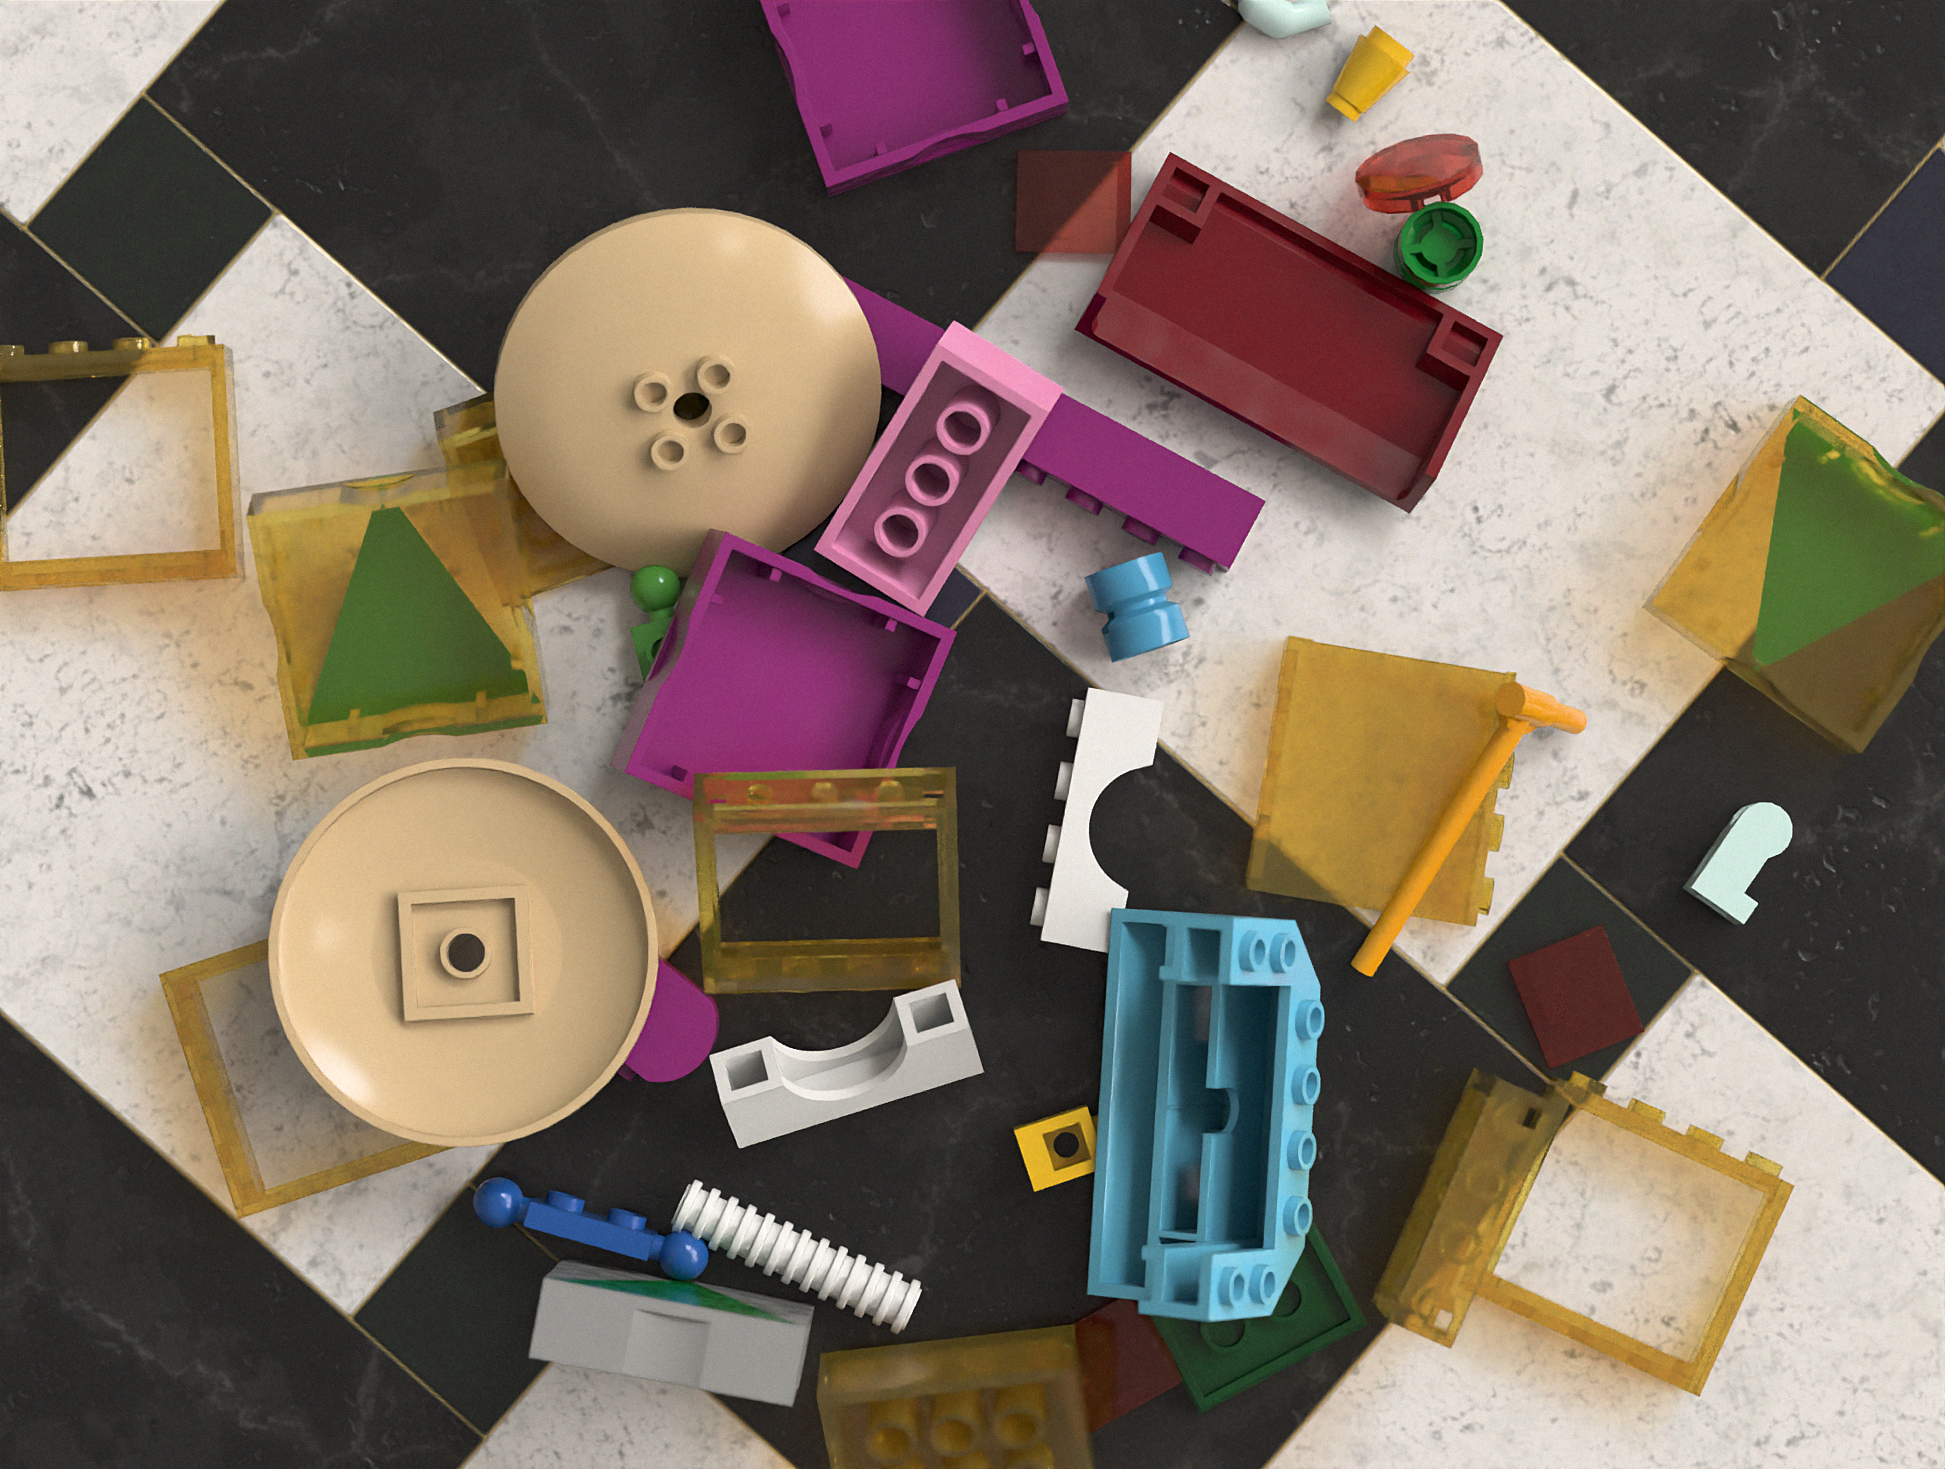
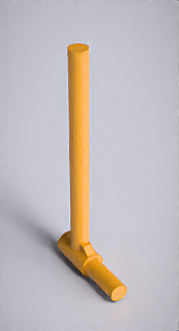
M1507 682L1498 689L1495 696L1498 722H1500L1498 728L1353 958L1351 965L1355 969L1370 977L1374 975L1522 736L1529 734L1537 728H1546L1548 726L1570 734H1579L1585 729L1587 724V717L1583 711L1557 702L1555 697L1548 693L1517 682Z

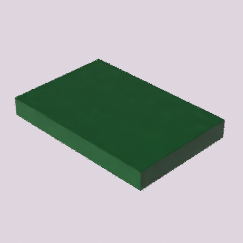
M1313 1219L1310 1229L1305 1235V1247L1271 1315L1203 1321L1146 1314L1198 1414L1368 1325Z

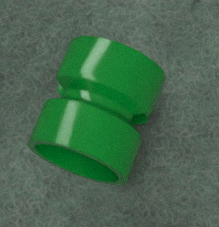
M1437 201L1420 207L1409 216L1394 242L1393 259L1398 274L1404 281L1426 293L1440 294L1454 290L1474 271L1482 256L1484 238L1480 225L1469 210L1455 203Z

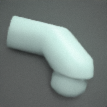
M1238 0V10L1245 22L1271 38L1283 39L1331 24L1325 0H1298L1291 3L1287 0Z

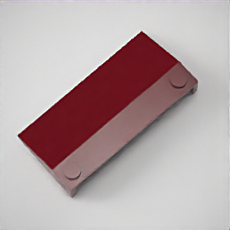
M1172 152L1165 159L1074 328L1077 332L1409 514L1437 479L1504 336Z

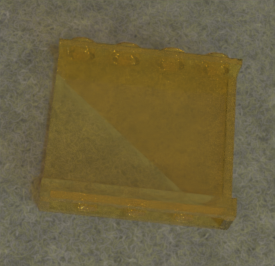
M1288 635L1284 640L1244 889L1383 912L1498 728L1500 722H1498V710L1495 706L1496 693L1503 684L1516 682L1517 673L1509 671L1502 673L1314 642V639ZM1512 752L1411 916L1476 927L1478 914L1488 916L1493 897L1494 878L1484 876L1488 851L1499 852L1504 829V815L1494 812L1498 788L1509 789L1515 752Z

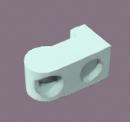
M1759 802L1740 808L1723 829L1683 889L1733 924H1745L1758 903L1744 894V892L1766 860L1780 854L1788 847L1792 838V823L1789 815L1781 807L1773 803Z

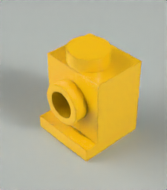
M1087 1104L1014 1127L1034 1192L1095 1172L1098 1115L1091 1117ZM1069 1132L1077 1137L1079 1144L1074 1154L1061 1156L1055 1151L1054 1140L1060 1133Z

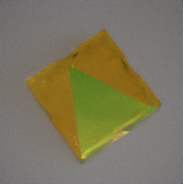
M1800 394L1789 400L1642 605V608L1848 755L1860 754L1915 679L1918 667L1930 645L1945 629V497L1939 492L1915 483L1902 475L1881 456L1873 445Z
M505 457L252 494L246 519L262 602L270 617L276 637L278 651L276 676L292 760L382 748L391 743L416 736L451 735L458 737L548 723L550 698L508 460H505Z

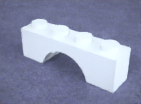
M1090 687L1087 689L1085 701L1072 700L1066 736L1078 738L1073 763L1062 761L1060 763L1054 799L1066 801L1061 826L1049 824L1042 862L1054 864L1049 889L1037 887L1030 925L1042 927L1040 940L1109 953L1111 908L1125 909L1128 891L1111 880L1097 863L1089 840L1090 816L1097 798L1111 781L1128 771L1148 767L1153 764L1164 707L1163 701Z
M955 979L894 997L886 1018L875 1030L860 1040L843 1047L825 1051H802L782 1045L769 1036L709 1055L721 1104L739 1149L984 1072Z

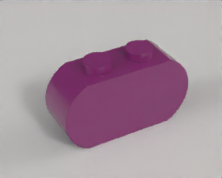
M660 955L656 988L649 1015L639 1039L626 1061L617 1071L618 1074L630 1082L636 1074L650 1082H668L688 1075L708 1058L715 1046L719 1033V1013L714 998Z

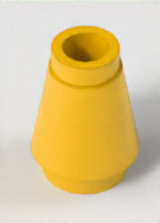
M1374 25L1366 37L1362 34L1359 35L1332 87L1333 90L1325 100L1356 123L1363 113L1365 114L1410 73L1406 67L1415 55L1381 28Z

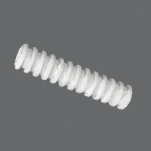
M694 1180L692 1185L688 1184L671 1221V1225H673L672 1232L690 1231L692 1232L691 1236L697 1240L701 1237L709 1241V1249L716 1251L720 1246L728 1250L726 1257L730 1259H735L736 1255L746 1258L744 1264L750 1268L755 1263L764 1266L763 1274L771 1276L773 1271L783 1275L781 1282L789 1284L791 1279L801 1283L799 1290L807 1293L809 1288H812L819 1292L817 1298L823 1301L828 1296L837 1300L836 1307L844 1309L846 1304L854 1307V1315L860 1318L865 1312L873 1316L872 1323L880 1326L882 1321L891 1324L890 1331L898 1334L901 1329H905L922 1291L920 1289V1281L913 1279L910 1284L902 1281V1273L894 1271L891 1276L883 1272V1264L877 1262L872 1267L865 1264L866 1257L858 1254L856 1259L847 1256L848 1249L840 1246L838 1251L828 1247L830 1244L828 1239L822 1238L820 1242L810 1239L812 1232L806 1229L803 1230L802 1234L792 1231L793 1224L788 1221L781 1226L774 1222L775 1215L767 1213L764 1218L755 1214L757 1207L751 1204L747 1207V1210L738 1206V1198L731 1196L729 1201L720 1198L721 1191L713 1188L710 1193L702 1190L703 1183L698 1180Z

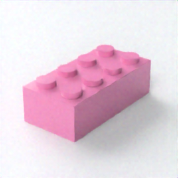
M953 321L937 343L814 550L924 617L1064 388L958 322Z

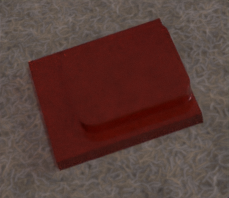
M1017 150L1016 252L1114 254L1131 224L1132 152Z
M1602 924L1507 961L1510 973L1549 1069L1644 1032L1641 1020Z
M1118 1298L1033 1347L1034 1353L1085 1436L1183 1381L1174 1365L1175 1359L1150 1316L1138 1313L1139 1305L1135 1300Z

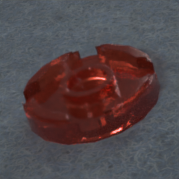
M1453 133L1430 134L1401 141L1372 155L1357 169L1355 183L1358 193L1367 208L1386 214L1420 211L1419 209L1425 208L1423 199L1432 198L1440 195L1441 203L1450 202L1471 190L1483 175L1479 145L1469 136Z

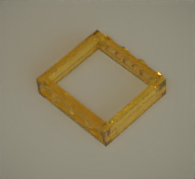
M193 334L177 336V346L152 348L151 338L136 337L113 340V350L88 352V342H55L49 344V354L24 355V346L1 345L0 383L210 370L220 549L9 562L0 400V592L245 578L233 350L225 344H215V335L195 336Z
M956 767L694 773L692 817L704 994L923 989L955 979L957 987L961 988ZM924 794H943V798H924ZM709 799H727V803L709 804ZM937 829L940 937L722 942L716 834Z
M269 938L158 974L238 1219L456 1148L410 1141L266 1189L198 982L268 960Z
M1474 1068L1372 1299L1373 1304L1391 1323L1447 1348H1452L1558 1107L1557 1104ZM1530 1107L1542 1112L1535 1131L1522 1126ZM1441 1309L1453 1314L1448 1328L1437 1318Z
M1573 1071L1568 1082L1552 1076L1460 1279L1459 1285L1468 1292L1700 1397L1795 1185L1778 1178L1783 1168L1782 1165L1748 1150L1744 1161H1740L1721 1152L1720 1150L1725 1139L1690 1124L1685 1135L1662 1125L1667 1113L1631 1097L1627 1108H1624L1603 1098L1608 1086L1583 1074ZM1570 1104L1764 1192L1689 1361L1494 1273Z

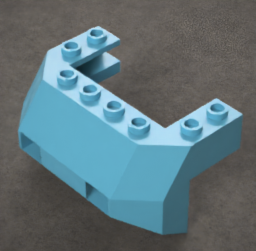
M1111 908L1087 1295L1139 1300L1138 1313L1203 1321L1271 1315L1305 1247V1235L1309 1231L1312 1222V1206L1308 1199L1309 1169L1312 1167L1316 1157V1140L1312 1133L1313 1104L1316 1102L1320 1092V1074L1316 1068L1317 1038L1322 1033L1325 1018L1324 1009L1320 1002L1321 986L1295 920Z

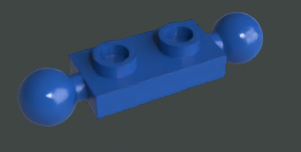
M494 1177L480 1184L473 1197V1209L477 1218L489 1227L505 1228L518 1221L524 1223L523 1226L577 1242L645 1261L652 1259L658 1261L664 1273L675 1280L687 1281L696 1278L704 1271L708 1263L709 1251L706 1242L701 1237L699 1240L692 1237V1232L682 1230L681 1232H671L666 1237L658 1235L657 1231L644 1228L647 1220L645 1216L612 1207L609 1210L608 1217L583 1211L586 1200L570 1194L549 1190L546 1200L538 1197L531 1199L524 1197L521 1189L512 1180Z

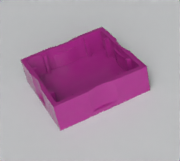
M759 0L829 197L1068 113L1069 100L1039 16L1033 10L1028 0Z
M709 528L610 766L858 869L893 786L895 767L901 748L916 722L922 717L957 632L878 597L857 592L820 576L804 565L728 532Z

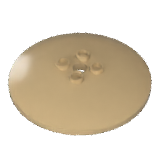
M706 208L667 209L637 215L613 223L569 248L541 274L518 305L500 347L494 381L495 420L501 449L510 473L521 493L535 512L568 542L595 558L635 572L646 566H664L673 570L678 577L690 576L709 528L728 532L778 554L804 538L821 524L841 503L861 472L875 438L881 404V373L876 345L867 319L855 295L839 273L808 244L779 227L744 214ZM697 392L707 397L709 406L706 412L696 419H683L677 416L673 411L676 400L683 394Z
M446 758L402 767L376 778L338 803L315 826L291 861L279 888L272 912L269 932L268 966L271 990L277 1014L285 1034L299 1060L314 1080L334 1100L352 1114L374 1127L401 1138L446 1147H478L524 1138L549 1128L585 1105L613 1078L639 1039L649 1015L659 966V938L655 910L642 871L628 845L612 824L593 805L555 779L527 767L484 758ZM462 935L478 937L485 948V957L482 964L470 972L458 971L449 960V948L452 942Z

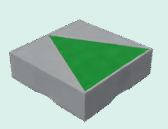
M564 1257L543 1279L529 1357L793 1406L796 1391L802 1377L815 1304L690 1280L679 1281L668 1276Z

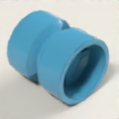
M1162 552L1137 558L1084 577L1095 612L1107 614L1109 619L1101 631L1112 663L1190 638L1180 604L1167 601L1166 594L1172 588L1173 583Z

